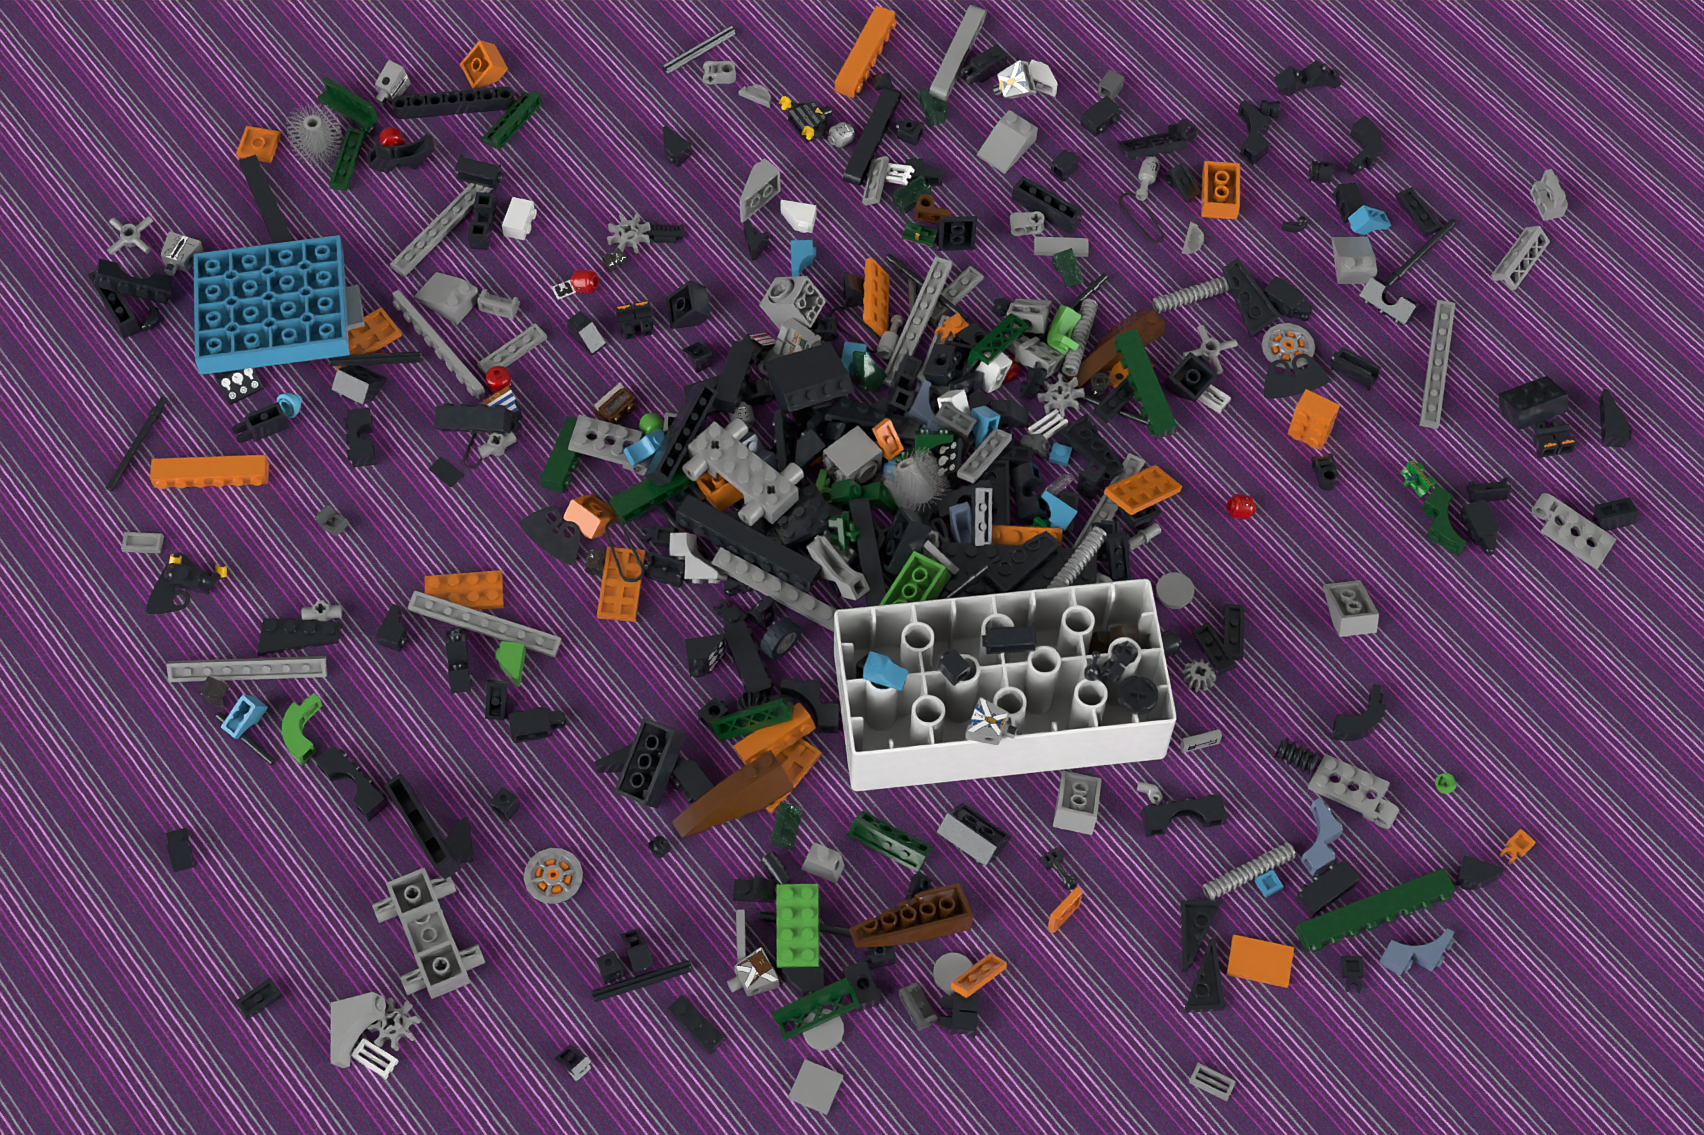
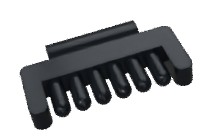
M649 223L651 230L647 231V235H649V238H654V243H676V239H683V224H680V230L678 225H671L670 231V225H667V227L662 225L661 230L660 224L658 227L654 224L652 230V223Z

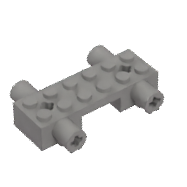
M735 418L724 429L714 421L688 445L689 457L691 459L682 467L684 473L692 481H696L705 471L715 479L722 476L744 494L746 505L738 512L742 522L747 526H752L759 518L764 517L773 524L798 501V488L795 485L804 477L803 471L795 463H790L782 472L778 473L743 445L739 440L748 433V428L740 419Z
M424 867L387 882L386 885L391 896L373 903L372 907L379 923L399 915L419 968L400 976L406 994L410 995L427 988L431 999L471 983L466 971L485 963L479 945L476 944L458 952L437 900L456 892L451 876L447 879L440 876L429 880Z

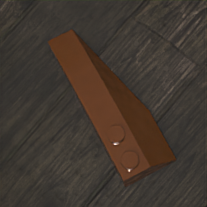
M1140 309L1113 326L1081 361L1078 374L1076 376H1067V379L1071 381L1073 377H1077L1078 386L1076 388L1085 387L1111 370L1122 359L1120 353H1116L1113 346L1116 335L1136 328L1145 347L1164 335L1165 321L1154 310Z

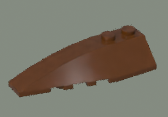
M769 750L704 794L673 820L672 823L684 839L706 831L715 825L720 826L729 820L742 818L744 815L752 812H759L795 788L775 755Z
M955 883L920 892L911 900H904L899 903V906L891 910L888 908L882 911L881 915L875 918L871 917L851 927L849 931L856 947H880L915 943L970 930L973 913L960 883Z

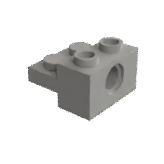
M1552 169L1545 170L1541 181L1534 182L1530 192L1543 221L1563 217L1568 207L1567 200L1565 199L1566 195L1559 185L1558 177L1554 175Z
M1015 299V302L1009 306L1007 316L1012 313L1027 323L1028 328L1024 332L1034 334L1045 333L1048 325V315L1052 307L1051 301ZM1014 323V325H1013L1012 328H1021V327H1019L1017 324Z

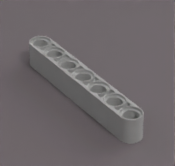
M973 5L968 7L931 85L930 97L947 101L984 23L987 10Z

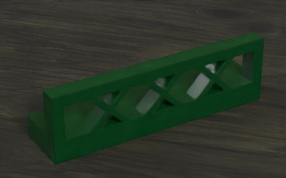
M327 77L322 80L326 91L318 96L320 103L322 102L323 105L364 130L369 129L379 120L372 104Z
M534 91L530 95L524 92L482 137V141L499 151L542 105L540 93Z
M1010 313L971 350L967 363L973 366L981 360L986 365H989L1028 328V324ZM1014 323H1015V324H1017V325H1018L1019 327H1021V328H1012V327H1013V325H1014ZM1007 333L1010 334V338H1005L1004 336ZM997 343H1000V346H1001V347H993V346H995ZM990 352L991 356L988 358L984 355V353Z
M781 698L713 719L710 724L720 741H724L792 720L794 706L792 702L785 703L784 699Z
M862 811L854 819L848 833L849 837L915 872L922 869L925 859L933 849L928 844L865 811Z
M844 978L771 1012L773 1020L780 1028L783 1039L786 1041L860 1007V1003L853 985L847 978ZM851 994L853 1003L846 1006L842 1005L843 997ZM828 1004L834 1005L831 1013H822L824 1006ZM806 1014H816L812 1022H803ZM791 1021L797 1023L794 1030L786 1032L785 1024Z

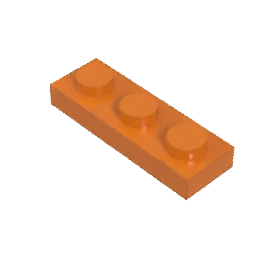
M990 953L951 982V989L968 998L1005 970L1007 962Z

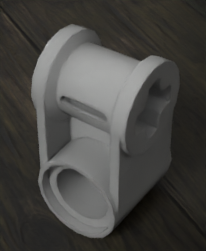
M707 61L703 64V69L705 70L703 82L706 84H731L736 80L735 64L731 61Z
M1015 212L1010 215L1012 235H1037L1044 230V215L1041 212Z

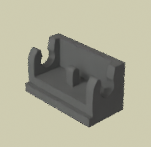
M944 401L932 423L940 428H947L949 431H953L955 437L962 438V441H964L977 420Z
M917 982L899 990V998L918 1032L939 1022L938 1017Z

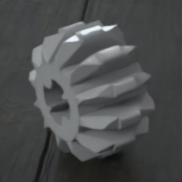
M1203 658L1199 663L1195 659L1192 660V664L1187 663L1186 669L1183 670L1182 674L1184 676V683H1189L1188 688L1194 687L1196 692L1199 691V688L1205 692L1207 687L1211 688L1216 680L1215 668L1210 667V662L1203 663Z

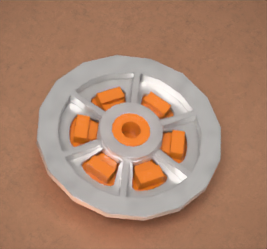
M1291 323L1278 324L1271 327L1264 334L1262 341L1263 353L1268 361L1272 363L1279 359L1285 360L1289 364L1290 369H1293L1292 360L1296 355L1304 353L1313 357L1315 350L1314 340L1309 332ZM1299 358L1296 365L1300 368L1308 362L1305 358ZM1281 363L1276 364L1277 367L1285 368Z
M549 848L539 851L529 860L525 867L524 882L527 891L535 899L543 903L557 904L567 901L577 893L582 884L583 871L579 860L571 852L562 848Z

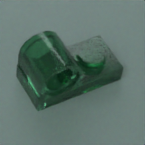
M926 88L919 89L918 101L929 126L943 123L947 118L946 102L943 100L933 101L931 94L927 93Z
M1072 248L1052 256L1053 267L1056 272H1060L1066 289L1084 282Z

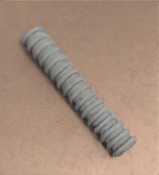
M1222 276L1220 279L1216 278L1215 281L1210 280V282L1206 281L1199 285L1196 284L1194 287L1190 286L1189 289L1184 288V291L1181 289L1179 292L1174 291V293L1165 294L1163 297L1159 296L1158 299L1153 298L1152 305L1155 312L1159 314L1161 311L1165 312L1166 309H1175L1177 306L1181 307L1182 304H1191L1192 301L1197 302V300L1206 299L1208 296L1212 297L1213 295H1218V293L1222 294L1223 291L1228 292L1230 288L1225 277Z
M1093 299L1083 300L1079 314L1082 316L1076 324L1071 340L1079 344L1076 351L1068 350L1062 366V372L1068 376H1076L1078 374L1098 308V303Z
M1093 527L1092 531L1089 532V536H1086L1085 540L1082 541V545H1079L1075 553L1072 554V558L1068 559V562L1064 565L1065 567L1061 568V571L1057 574L1058 576L1054 577V580L1050 583L1051 585H1048L1047 588L1071 585L1076 576L1083 570V567L1090 561V558L1094 556L1093 553H1096L1097 549L1100 548V544H1103L1104 540L1107 539L1106 532L1099 527Z
M1286 842L1284 846L1280 845L1278 848H1274L1273 851H1268V854L1264 853L1262 856H1258L1257 859H1252V862L1249 861L1246 865H1241V868L1237 867L1235 870H1231L1230 873H1225V876L1221 875L1219 879L1215 878L1214 882L1209 881L1208 884H1203V891L1206 897L1213 901L1215 897L1219 898L1220 894L1225 895L1231 889H1236V886L1240 887L1242 883L1246 884L1247 880L1252 881L1258 875L1261 876L1274 869V867L1277 868L1280 864H1285V861L1289 862L1290 858L1295 859V850L1290 843Z

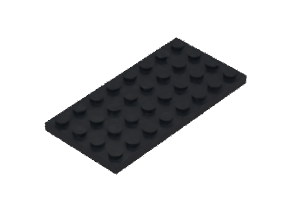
M943 542L942 553L960 570L956 574L949 571L951 578L941 592V599L965 581L970 573L976 572L978 566L992 561L993 558L1009 552L1010 549L1019 546L994 544L972 546V543ZM1057 548L1009 592L1047 589V586L1051 585V581L1054 580L1055 576H1058V572L1061 571L1062 567H1065V563L1068 562L1069 558H1072V554L1078 548ZM1097 552L1093 553L1094 556L1090 558V561L1087 562V565L1083 567V570L1080 571V574L1076 576V579L1069 586L1097 583ZM982 576L977 584L971 585L965 590L974 596L1001 593L985 576Z

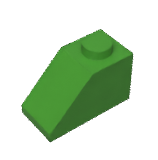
M501 641L500 648L496 649L495 658L499 661L500 668L515 686L520 687L526 655L525 644Z

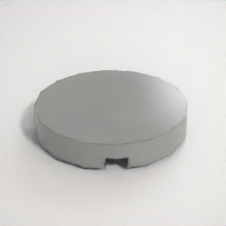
M1178 572L1163 575L1158 580L1155 589L1157 599L1162 602V605L1171 609L1184 608L1192 601L1194 595L1192 581L1184 574Z
M959 953L942 955L936 961L933 968L935 984L944 992L954 994L956 991L951 989V982L973 966L971 961Z
M823 1009L822 1013L829 1014L832 1012L829 1009ZM810 1013L804 1022H812L816 1014ZM840 1016L804 1032L803 1036L806 1043L813 1049L819 1051L833 1049L842 1040L844 1024Z

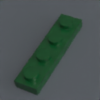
M347 128L329 182L330 189L348 190L366 136L365 130Z

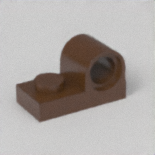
M924 194L918 198L914 220L938 224L940 217H951V210L934 207V198L931 195Z

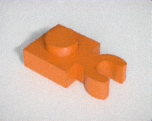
M957 313L943 322L944 327H938L935 330V335L944 334L941 336V342H945L950 335L954 338L957 337L969 324Z
M1520 829L1506 843L1508 847L1502 850L1500 857H1503L1504 854H1509L1511 859L1508 864L1510 865L1515 861L1517 855L1522 858L1536 842Z

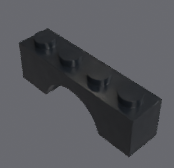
M100 258L95 270L93 286L167 305L172 292L173 277L154 273L148 278H135L126 274L118 263Z
M333 745L315 760L317 767L330 781L347 779L357 785V793L353 802L356 809L370 821L387 807L385 801L387 797L381 789L376 790L372 786L374 783L367 775L363 776L360 773L361 769L355 762L350 763L347 760L348 755L342 749L338 750Z
M1214 794L1206 795L1200 799L1191 797L1181 802L1168 801L1162 805L1149 804L1143 807L1141 812L1146 837L1166 834L1169 823L1180 816L1193 817L1204 828L1224 825L1227 818L1222 796H1215Z

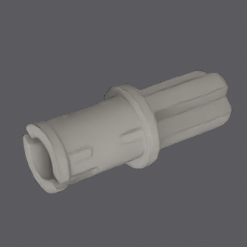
M1153 523L1148 528L1139 530L1138 534L1128 539V549L1134 550L1143 543L1147 544L1151 538L1160 534L1161 528L1159 525Z

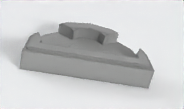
M753 84V86H744L739 91L740 96L770 108L772 103L771 95L764 86Z
M1190 222L1182 254L1195 253L1203 245L1204 233L1193 222Z

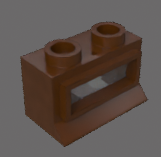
M619 382L594 404L595 416L601 421L618 425L628 413H632L636 409L637 400Z

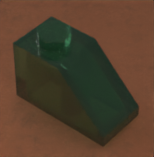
M854 351L853 380L863 392L876 393L887 377V374L866 352Z

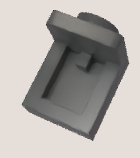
M1042 433L1021 436L1019 446L1032 447V454H1039L1042 459L1047 458L1050 444Z
M326 505L315 516L321 528L334 536L343 532L350 524L346 518L336 514L329 505Z

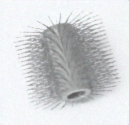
M308 111L306 116L300 112L302 115L300 118L304 121L300 123L291 121V123L299 124L300 126L297 125L295 127L294 125L293 127L291 125V127L288 126L286 128H299L296 131L292 129L287 134L299 132L297 135L291 134L292 136L288 137L291 139L290 143L302 141L299 144L291 145L292 147L303 145L298 149L304 148V150L297 153L300 155L307 151L302 157L306 156L307 153L312 158H314V154H316L317 158L318 153L319 156L321 153L323 157L322 152L326 151L327 148L329 149L330 146H336V148L337 146L339 148L342 146L330 144L332 142H338V144L343 142L342 140L332 141L334 138L336 140V138L340 139L339 137H343L342 134L339 135L340 127L334 126L329 128L333 124H327L332 120L338 119V117L325 121L335 113H331L322 119L323 116L319 117L321 113L318 111L316 115L312 111L310 116ZM333 129H338V131H335L334 133L330 132ZM336 133L339 135V136H337V137H332V136H331V135H333V134L336 135Z
M918 453L914 458L912 456L907 458L906 456V459L903 458V461L897 464L898 466H890L897 467L893 468L896 470L892 473L896 479L894 481L891 479V483L888 486H890V489L892 486V492L895 490V497L901 494L899 493L900 491L905 492L904 494L906 495L899 498L898 501L903 502L909 498L908 500L911 503L907 506L911 504L916 506V502L919 504L924 503L925 505L931 498H935L933 496H938L934 495L936 494L934 492L940 491L936 487L941 484V487L945 485L942 482L943 477L941 480L939 477H936L938 476L934 471V466L936 465L931 464L934 460H928L927 458L922 461L923 456L917 457Z

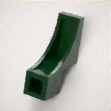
M919 428V431H915V453L911 455V451L908 450L907 455V450H903L896 455V463L898 464L901 460L903 461V458L906 459V456L907 458H911L910 456L915 457L917 453V457L919 456L920 458L930 449L940 444L953 443V431H949L947 428H939L938 431H930L929 428Z
M850 478L832 483L830 500L835 504H843L842 508L849 507L848 500L868 497L870 507L886 511L895 516L902 503L898 501L901 497H895L891 493V489L889 490L881 482L860 486Z
M1436 485L1421 509L1427 516L1435 519L1426 537L1433 543L1446 548L1448 552L1459 556L1466 545V541L1457 535L1449 522L1448 505L1453 495Z

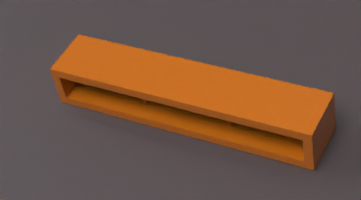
M876 5L835 80V92L854 98L857 92L860 93L863 81L867 80L870 68L874 67L877 55L881 54L884 42L888 41L891 29L894 30L897 20L895 19L894 11Z
M266 455L152 459L150 480L154 488L159 489L192 486L198 488L204 486L222 487L224 485L242 486L249 484L259 486L268 484L269 462Z

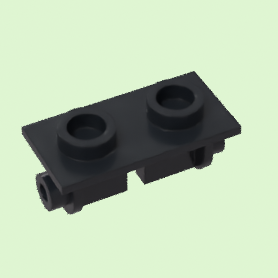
M1037 361L1033 368L1030 367L1026 374L1027 380L1022 381L1019 387L1021 400L1024 395L1030 400L1035 398L1041 387L1040 385L1043 384L1047 377V369L1043 367L1038 368Z
M1128 640L1120 644L1117 643L1111 650L1112 656L1103 664V671L1100 677L1107 675L1109 677L1108 680L1112 683L1120 680L1125 671V668L1120 663L1128 666L1134 656V649L1131 646H1127Z
M918 871L910 879L908 892L911 894L906 895L905 900L909 901L916 894L929 890L932 880Z

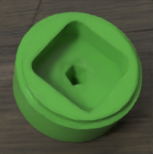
M1443 773L1436 778L1435 785L1440 793L1448 794L1456 788V781L1453 775Z

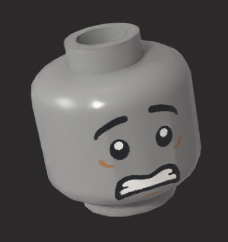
M840 122L831 127L828 136L830 144L835 145L837 148H842L852 143L855 136L854 129L845 122Z
M741 402L740 408L736 407L734 414L729 413L731 422L738 418L744 422L748 429L755 422L752 407L747 405L746 402Z

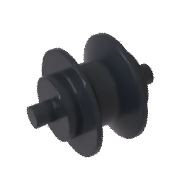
M1004 297L995 299L993 302L995 306L992 307V312L998 317L1007 316L1011 303Z
M656 836L648 844L649 851L656 858H663L671 849L668 840L663 836Z

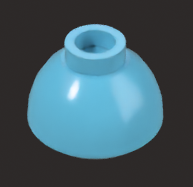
M283 393L277 397V402H279L286 417L294 418L300 411L302 398L298 394Z

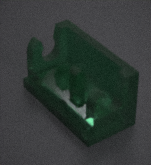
M923 175L893 191V204L902 215L916 207L918 198L921 195H931V186L925 185L926 181Z
M780 802L771 836V846L793 850L802 816V811H799L800 807Z

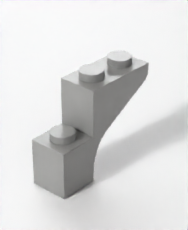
M670 533L669 556L677 557L679 561H685L684 579L692 580L693 584H703V580H708L709 584H720V580H727L726 573L711 566V562L699 553L697 535Z
M824 536L818 537L807 546L813 561L822 566L821 577L835 581L844 598L858 600L870 590L864 575L851 569Z

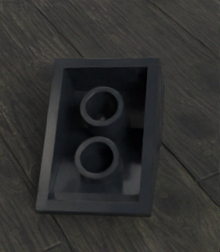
M977 216L940 217L937 229L939 251L974 250Z

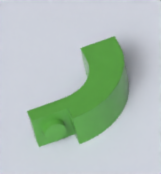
M1060 305L1048 330L1047 342L1049 346L1064 355L1067 354L1069 349L1076 351L1079 344L1071 340V336L1082 315L1068 306Z
M315 693L305 698L300 707L293 702L285 713L282 722V735L291 756L302 766L316 753L314 745L302 733L307 720L323 706L320 698Z

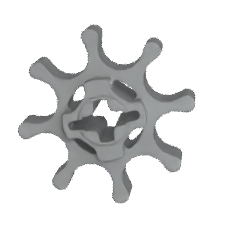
M638 213L635 214L634 219L629 221L624 219L623 214H620L621 223L619 225L608 224L609 232L615 233L613 236L607 237L608 244L620 243L618 245L619 254H623L626 247L634 248V252L637 254L639 252L637 246L639 242L650 243L649 235H643L644 232L651 230L649 222L642 225L638 224L640 222Z
M1058 374L1059 380L1056 384H1049L1047 381L1043 382L1044 388L1048 392L1044 394L1039 393L1038 399L1040 403L1048 401L1044 405L1046 414H1049L1052 409L1058 408L1061 417H1064V410L1067 407H1074L1075 410L1080 409L1078 401H1075V399L1085 397L1083 388L1074 389L1078 386L1077 377H1073L1070 382L1065 383L1063 382L1062 374Z
M388 998L389 1008L385 1011V1017L379 1019L376 1024L369 1025L367 1029L371 1033L380 1031L379 1037L374 1041L378 1047H382L386 1040L391 1039V1047L398 1051V1041L401 1037L406 1036L411 1041L415 1040V1037L408 1033V1028L412 1024H419L420 1019L417 1016L407 1018L408 1011L413 1007L409 1001H406L402 1008L396 1009V1001L393 998Z

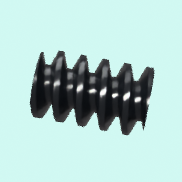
M1287 737L1279 745L1274 758L1280 755L1281 762L1287 758V765L1294 762L1295 769L1301 765V772L1304 773L1309 769L1310 776L1318 761V752L1316 751L1313 755H1310L1311 748L1304 752L1303 744L1296 748V741L1289 744V738Z

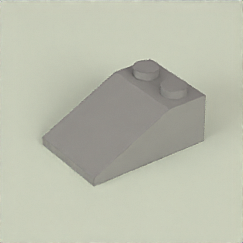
M1009 110L999 120L977 153V157L1005 174L1036 141L1038 128Z
M765 158L753 166L741 195L740 219L742 223L780 192V170Z
M1332 237L1337 284H1367L1370 277L1376 276V258L1368 237Z
M438 272L414 296L415 300L456 325L475 306L479 298L477 287L461 278Z
M1361 580L1323 585L1333 626L1339 637L1377 633L1379 613Z
M1062 770L1053 827L1083 834H1093L1098 814L1101 778Z

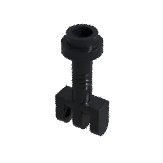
M1057 848L1052 850L1055 857L1050 852L1045 854L1049 860L1048 862L1043 856L1039 858V861L1047 871L1052 867L1063 880L1062 886L1064 889L1070 891L1078 885L1075 875L1069 876L1060 864L1064 857Z

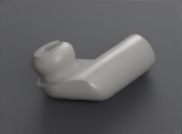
M1138 782V792L1146 793L1154 804L1162 801V793L1156 785Z

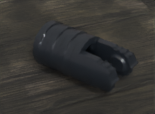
M776 852L768 853L761 859L760 863L771 879H776L779 885L791 884L792 881H790L791 879H789L785 872L786 867Z

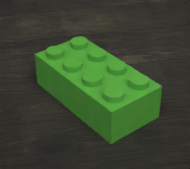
M914 551L880 605L937 600L951 575L946 566Z
M818 884L777 885L778 971H782V968H820Z

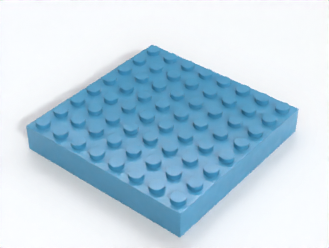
M340 235L194 254L195 361L199 374L350 355L344 253Z

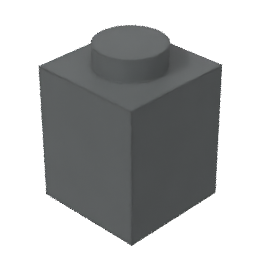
M1109 69L1099 83L1097 94L1102 97L1107 95L1114 100L1123 88L1124 77Z

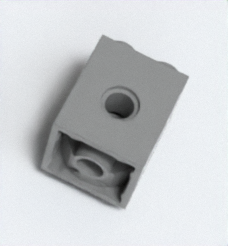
M807 276L778 277L772 282L759 306L778 329L790 318L795 319L806 328H811L827 300Z
M857 426L823 450V469L828 470V478L831 477L835 482L851 478L861 485L882 469V450Z

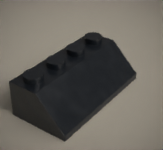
M643 717L614 792L645 806L658 809L687 734Z

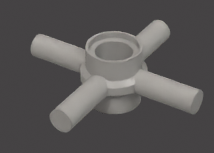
M148 216L137 226L133 224L123 225L116 218H111L110 224L120 231L121 239L108 248L107 251L113 255L126 245L128 247L138 246L148 254L151 248L140 239V232L153 222L152 218Z
M1200 325L1197 329L1203 341L1201 347L1184 352L1183 357L1185 358L1189 352L1193 353L1196 357L1201 356L1205 361L1212 362L1216 374H1221L1223 369L1217 356L1221 350L1237 347V341L1231 340L1219 343L1215 338H1209L1204 325Z

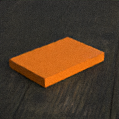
M1233 934L1226 975L1288 988L1294 947Z

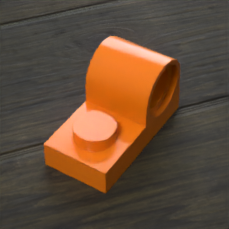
M885 418L872 428L877 439L874 443L882 450V457L891 460L904 450L890 419Z

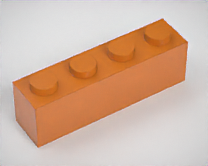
M799 702L794 705L792 720L756 730L733 746L738 757L746 766L769 750L776 756L788 746L793 745L796 741L811 733V731L816 729L812 717Z

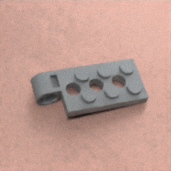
M583 415L578 416L568 450L623 464L624 469L634 471L639 475L645 474L652 461L651 459L632 467L623 452V445H633L641 440V431ZM589 434H594L597 436V438L595 440H589L586 436ZM612 439L615 441V443L613 445H607L605 443V440Z
M1541 494L1532 508V513L1536 517L1547 520L1540 531L1541 533L1596 570L1600 567L1617 540L1550 494ZM1554 519H1560L1562 521V526L1557 525ZM1575 529L1579 536L1572 535L1570 530ZM1587 540L1593 541L1595 547H1590L1587 544Z
M1325 754L1308 785L1309 790L1363 813V818L1374 822L1384 829L1391 828L1399 813L1396 805L1383 799L1390 782ZM1332 776H1337L1340 778V781L1333 783L1329 779ZM1355 784L1359 789L1351 791L1348 789V786ZM1372 792L1377 795V798L1369 799L1366 795Z

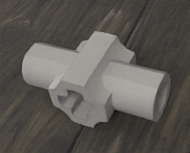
M512 431L510 434L505 433L503 435L493 433L489 435L490 438L487 443L477 448L482 458L491 454L501 456L505 454L504 451L507 446L517 441Z
M324 600L317 601L312 607H302L301 609L303 620L329 621L332 618L342 617L343 614L341 605H329Z

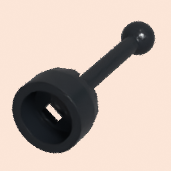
M1098 651L1092 653L1093 662L1084 669V677L1089 681H1096L1100 677L1101 671L1096 664L1097 659L1100 658Z

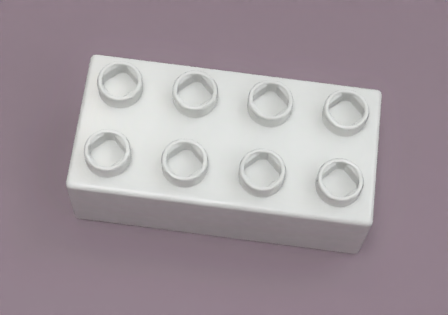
M1148 579L837 610L834 614V658L850 783L854 791L1157 760L1166 756L1176 722V711L1152 586ZM1033 623L1035 624L1037 644H1035L1036 650L1033 652L987 654L986 647H982V635H985L986 627H988V630H991V628L1030 627ZM1118 625H1138L1140 646L1130 638H1118L1110 644L1108 653L1100 654V658L1097 659L1096 664L1102 673V666L1112 656L1111 650L1117 643L1120 644L1128 640L1127 646H1131L1134 649V656L1128 666L1120 663L1125 668L1120 680L1112 683L1108 680L1109 677L1107 675L1099 677L1096 681L1087 680L1084 677V669L1093 662L1092 655H1088L1092 633L1095 631H1110L1111 627ZM954 649L970 665V675L955 686L938 669L939 658L945 652L950 653ZM870 651L890 657L889 659L893 663L909 670L903 690H896L863 678L856 679L857 662ZM1130 676L1145 677L1155 684L1158 689V700L1156 706L1150 712L1137 715L1121 707L1118 702L1117 691L1120 683L1125 678ZM979 697L1009 713L1007 724L1018 727L1014 739L1002 735L999 745L966 739V731Z

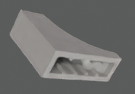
M370 992L331 1002V1064L341 1068L350 1067L351 1054L359 1036L373 1022L385 1017V997Z

